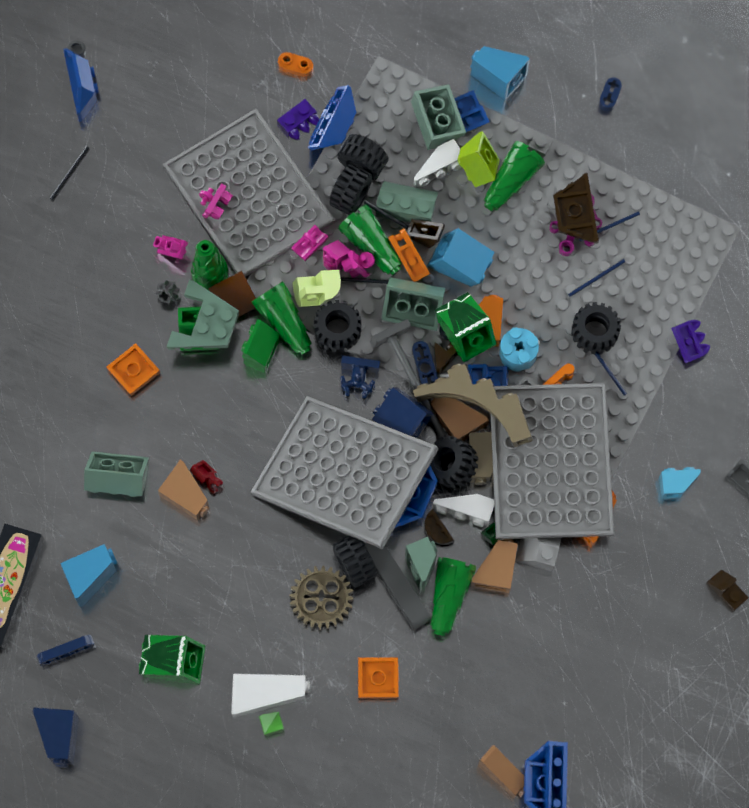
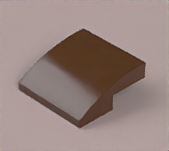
M242 270L208 288L211 293L239 310L238 317L255 309L251 301L256 299Z

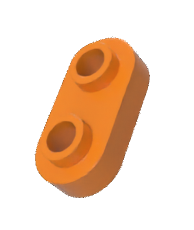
M289 52L282 53L278 58V66L284 72L301 77L310 76L313 72V62L309 58Z

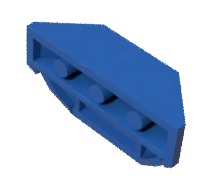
M65 48L63 51L79 121H83L97 102L96 94H99L98 85L93 83L92 79L96 77L94 67L89 66L88 60Z
M349 85L337 87L334 96L325 107L310 138L308 149L315 150L341 144L346 139V134L349 127L352 126L356 115L352 90Z
M429 465L395 528L423 518L438 482L431 465Z
M547 741L525 760L524 803L529 808H566L567 742Z

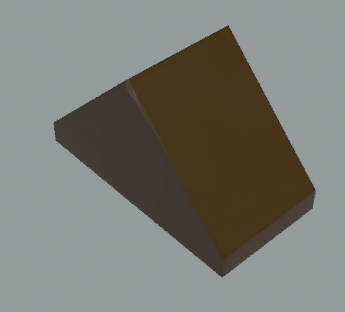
M412 219L407 229V234L410 239L431 248L439 242L445 225Z

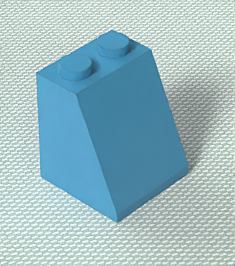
M483 46L471 58V76L505 101L527 76L530 58Z
M457 228L442 236L427 267L472 287L482 283L484 280V273L492 264V257L495 252Z
M105 544L60 563L80 607L84 606L116 572L114 565L118 563L112 549L107 550Z

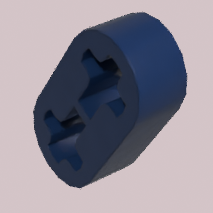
M609 78L605 83L599 101V107L603 111H611L616 105L622 83L618 78ZM612 84H615L616 86L613 92H611L610 88ZM610 97V103L606 105L605 102Z

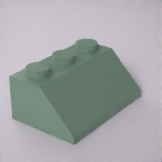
M449 84L414 92L411 104L427 150L435 149L452 139L457 140L466 134Z
M384 181L379 192L376 207L399 221L410 223L412 219L432 222L438 192ZM376 211V216L387 218Z
M390 277L386 288L381 320L400 323L408 319L411 326L437 331L439 323L435 310L443 305L446 288Z
M91 452L84 469V490L93 493L105 492L112 495L124 494L131 497L142 496L146 484L149 457Z
M428 537L407 545L405 550V562L420 595L425 593L434 570L437 557L436 552H438L434 541L430 542Z

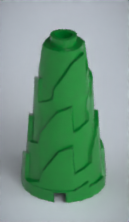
M520 141L513 143L484 198V206L492 212L493 210L497 211L515 193H518L524 184L530 181L545 165L544 159L535 150L530 151L528 145Z
M367 205L358 209L359 212H353L339 225V231L363 253H371L375 259L374 263L384 273H387V275L392 274V276L397 274L401 270L400 258L390 245L389 239L380 228L382 226L371 212V209Z
M203 240L195 247L191 277L193 281L209 291V287L228 278L229 270L218 248L211 241Z
M282 281L251 302L272 328H275L280 333L283 340L296 353L300 352L303 355L311 350L310 345L312 342L298 314L299 311L291 299L292 296Z
M438 557L433 599L434 607L431 618L434 634L445 636L446 633H450V630L453 629L458 610L461 608L465 593L468 591L473 575H475V565L470 564V566L465 565L466 562Z

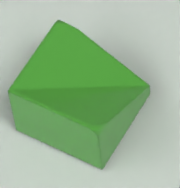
M279 711L259 715L265 737L284 731Z

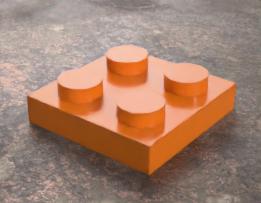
M136 343L106 367L130 396L134 395L161 373L158 367Z
M398 657L358 658V699L398 698Z

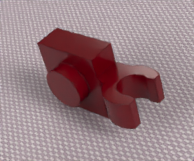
M204 460L192 465L189 470L202 484L207 483L208 490L212 494L218 492V488L215 485L217 487L223 485V481L215 476L217 472Z

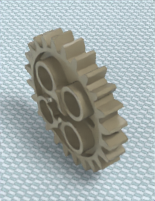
M324 565L321 571H318L316 566H314V572L307 569L306 576L300 573L301 581L298 579L294 580L297 586H291V590L295 592L290 594V598L295 599L290 602V606H296L293 609V614L299 613L297 616L298 620L304 618L303 625L310 622L311 629H313L315 624L318 625L319 630H321L322 625H325L328 630L330 623L336 627V620L344 622L342 615L349 616L346 609H352V605L348 602L354 601V597L348 595L353 593V589H347L351 584L350 582L344 583L346 576L339 577V570L332 573V567L328 571H325ZM309 584H316L318 588L311 592L307 589V586ZM329 585H335L338 588L332 593L327 591ZM320 594H324L323 601H319ZM314 603L317 607L315 610L309 611L306 609V605ZM328 604H334L337 607L333 612H328L325 608Z

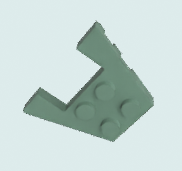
M189 279L184 296L200 301L202 305L192 335L189 336L172 331L167 349H191L203 347V349L228 348L239 310Z

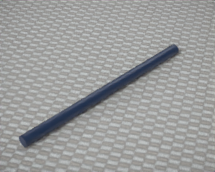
M638 211L597 230V233L640 215V212Z
M621 260L568 294L569 297L625 263V260Z
M596 351L595 356L597 357V359L600 361V363L605 368V370L612 378L614 383L617 385L619 390L622 392V394L624 396L627 395L626 391L623 389V387L618 382L616 377L613 375L609 367L606 365L604 360Z

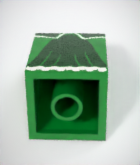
M468 292L435 310L438 323L463 362L497 345L490 318Z
M145 635L144 642L142 643L139 674L149 679L200 684L205 645L187 636Z

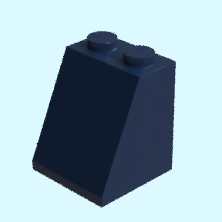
M398 387L389 388L383 396L385 400L382 405L379 404L373 411L374 417L372 420L418 439L434 412Z
M33 707V714L48 759L53 764H56L58 768H68V765H74L78 715L74 710Z

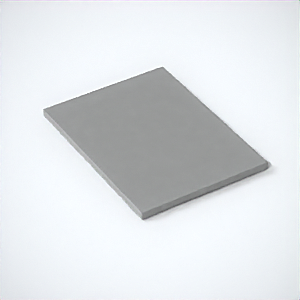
M254 109L162 164L236 273L242 270L245 277L292 249L291 247L314 225L322 231L335 223L332 214L257 109ZM224 184L226 186L225 190L233 196L227 206L220 201L216 203L218 207L224 210L219 220L210 216L208 218L203 217L202 215L209 202L205 206L200 204L202 200L199 196L200 191H207L210 187L214 190L212 193L214 196L220 185Z
M606 383L494 386L498 399H502V396L508 393L517 394L533 439L532 442L514 447L508 432L491 414L496 539L614 536Z
M306 396L251 490V494L383 549L437 453L438 447Z

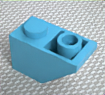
M686 467L683 470H676L675 468L664 469L659 476L661 499L681 498L698 479L701 470L694 467Z

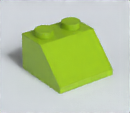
M483 131L479 132L460 148L457 158L458 164L464 168L468 180L473 183L475 188L495 180L500 159Z

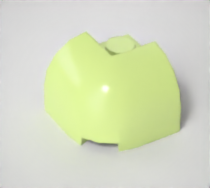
M339 270L320 271L316 276L297 277L292 282L297 305L299 307H309L327 304L340 290L341 279Z

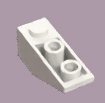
M454 139L435 149L414 177L415 188L419 186L424 187L435 178L440 179L451 170L456 171L461 168L457 160L460 148Z
M479 494L434 499L433 508L440 514L446 515L449 513L458 520L465 521L467 519L473 521L474 525L483 527L489 524L494 510V499Z

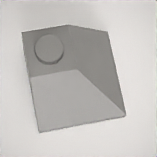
M562 537L521 538L515 562L553 572Z

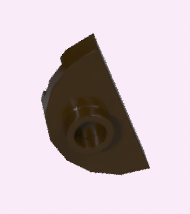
M432 509L427 514L424 522V530L427 537L439 545L453 543L455 540L434 509Z

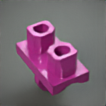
M224 184L220 185L214 196L212 195L214 190L210 187L207 191H200L199 196L202 198L200 204L205 206L209 202L202 215L203 217L208 218L210 216L217 220L221 217L224 210L218 207L216 203L220 201L227 206L233 196L225 190L226 186Z
M314 225L291 248L299 257L306 261L328 239V236Z
M163 235L162 237L156 236L153 247L158 248L156 252L158 254L182 260L186 253L185 247L188 242Z
M353 250L347 252L349 258L341 261L344 271L346 273L349 272L353 278L359 275L365 278L370 276L369 272L365 269L373 266L374 256L369 252H364L360 256Z

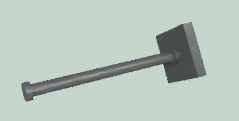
M408 319L373 335L370 343L373 349L386 342L391 343L415 390L421 384L397 340L399 336L407 333L411 326ZM429 400L421 401L422 405L434 412ZM434 412L430 421L437 433L436 437L439 439L448 433L444 431Z

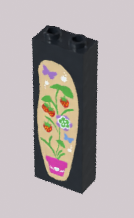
M4 524L0 535V648L4 650L44 542L42 534L9 524Z

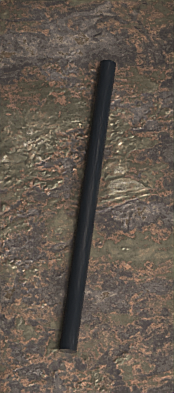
M88 146L85 147V149L82 151L78 159L70 168L66 176L58 185L54 193L51 195V200L55 198V196L60 191V189L67 181L69 176L72 174V172L79 164L83 156L86 154V152L89 149Z
M365 200V205L408 229V225Z
M340 277L341 281L388 284L389 281Z

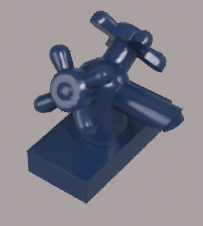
M342 356L341 369L352 370L351 380L346 382L344 375L340 377L341 388L345 391V395L350 396L349 389L352 387L361 388L363 390L362 398L366 399L375 388L374 380L369 385L365 382L367 372L379 374L380 361Z

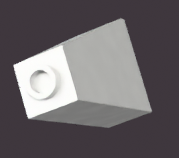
M233 674L232 717H240L305 699V694L309 693L310 681H306L305 675Z

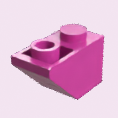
M339 240L326 245L323 248V265L327 270H339L340 272L343 269L341 261L349 258L347 252L351 250Z

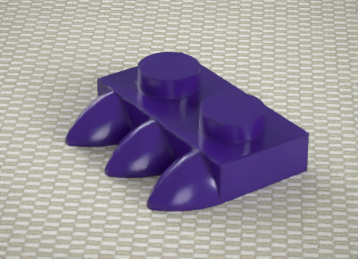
M306 99L277 119V123L287 135L296 140L300 139L298 129L309 133L310 126L308 122L317 125L319 121L317 111Z
M689 320L671 328L685 363L704 356L710 349L708 344H699L704 340L706 334L695 332L701 324L698 320Z

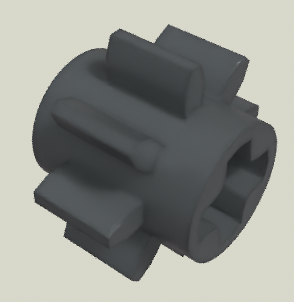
M166 279L163 284H158L156 287L158 291L155 295L158 296L160 302L170 304L172 300H177L179 297L177 294L180 289L177 288L176 282Z

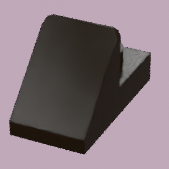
M434 342L436 373L440 375L458 355L451 342L446 347V350Z
M720 570L706 583L734 612L749 597L736 584L737 579Z

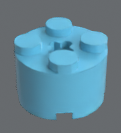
M512 328L503 336L500 344L499 356L503 365L515 372L531 368L536 361L539 350L538 339L527 329Z

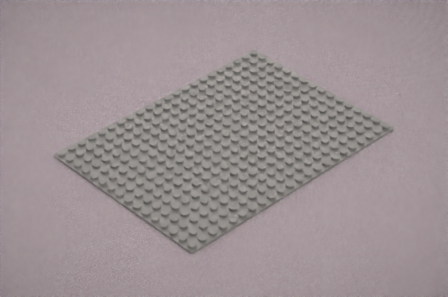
M377 57L353 98L356 115L352 126L349 127L346 134V139L341 144L325 147L307 177V181L335 219V223L322 230L328 236V239L306 261L290 249L251 273L247 281L256 298L283 281L292 296L291 299L299 311L298 314L307 331L315 334L314 317H316L317 310H321L322 305L299 307L295 301L292 282L297 277L316 276L320 271L327 270L323 265V248L332 242L339 240L359 256L363 253L338 229L339 225L349 215L329 204L334 184L345 168L338 160V152L349 135L358 134L373 140L387 153L389 160L379 177L371 182L370 189L365 198L367 202L374 206L377 204L379 192L384 181L414 187V177L435 149L427 150L411 100L415 91L441 85L383 57ZM452 91L454 98L460 96V94ZM483 106L490 122L466 132L465 135L455 141L459 148H462L475 135L483 131L500 159L498 172L513 143L520 141L529 146L538 131ZM553 139V143L545 157L541 156L545 161V165L530 181L524 184L518 193H515L497 211L493 210L492 212L484 206V198L493 181L475 188L473 183L468 180L463 167L456 171L451 170L440 179L435 178L424 187H417L438 192L432 222L445 225L440 239L444 234L459 228L495 252L492 257L493 262L484 273L485 278L482 283L470 287L427 267L438 243L428 248L411 239L430 273L417 282L446 288L443 305L467 292L478 305H480L484 296L498 295L503 298L500 344L503 336L515 327L529 330L540 340L534 365L529 369L519 372L509 370L508 386H515L526 375L536 385H543L567 363L574 366V375L571 380H565L562 384L606 383L612 480L679 350L671 328L686 321L694 320L739 232V227ZM584 173H588L591 194L595 198L593 208L598 218L602 220L601 228L638 211L640 212V215L598 233V244L587 246L584 240L580 242L579 238H575L573 241L574 251L570 256H563L559 253V245L563 240H566L567 235L559 232L554 234L549 230L550 223L557 221L553 194L566 188L569 183L576 181ZM370 208L382 226L380 228L387 238L392 234L394 236L400 233L399 230L404 228L388 218L376 216V211ZM553 225L552 228L558 229V226ZM404 239L397 242L400 247L406 244ZM565 247L563 251L568 252L569 249ZM621 260H625V263L569 297L568 294ZM402 262L400 265L401 270L393 276L392 274L387 275V273H384L374 263L372 267L365 269L369 272L370 276L366 278L362 275L355 277L389 280L392 277L412 281ZM344 269L340 271V277L353 278ZM341 281L338 294L330 301L332 303H335V300H339L340 303L346 301L348 306L352 304L354 310L357 309L359 316H361L360 339H357L355 346L352 344L351 349H344L363 359L380 361L381 368L410 382L391 343L386 342L374 349L370 343L373 335L398 324L381 320L387 284ZM593 302H597V305L605 303V307L611 306L612 312L616 311L618 313L617 318L620 317L621 330L614 347L611 346L608 352L604 350L603 354L599 355L626 391L627 395L625 396L597 357L591 354V351L583 352V347L579 349L577 347L578 342L574 343L573 336H571L572 324L576 313L588 303L590 306H592ZM335 319L330 321L326 327L333 333H342L348 329L349 325L343 320ZM596 321L585 325L587 331L593 335L599 336L607 332L605 326ZM438 324L437 331L410 326L408 332L397 339L419 382L412 355V347L417 341L426 342L436 370L434 342L445 350L450 343V340H445L440 336V324ZM500 344L499 347L493 346L466 362H463L460 356L457 355L441 374L448 373L447 370L456 364H466L467 368L468 365L487 364L488 367L504 366L499 356ZM418 347L416 352H420L421 359H424V350ZM422 364L420 369L426 373L431 370V366L429 364ZM427 377L429 385L431 384L430 377ZM457 399L486 416L491 422L490 412L476 404Z

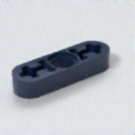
M417 341L412 347V355L420 384H428L427 377H430L432 384L438 377L429 346L424 341ZM418 347L424 350V359H421L420 352H416ZM422 364H429L431 370L426 373L422 372L420 366Z
M85 635L43 651L37 655L40 666L48 665L87 650L95 644L91 635Z

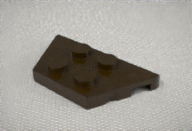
M584 173L582 177L569 183L566 188L553 194L558 231L565 235L598 244L599 239L588 173Z

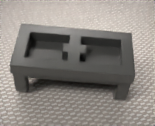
M740 459L734 468L728 472L725 479L749 499V465Z

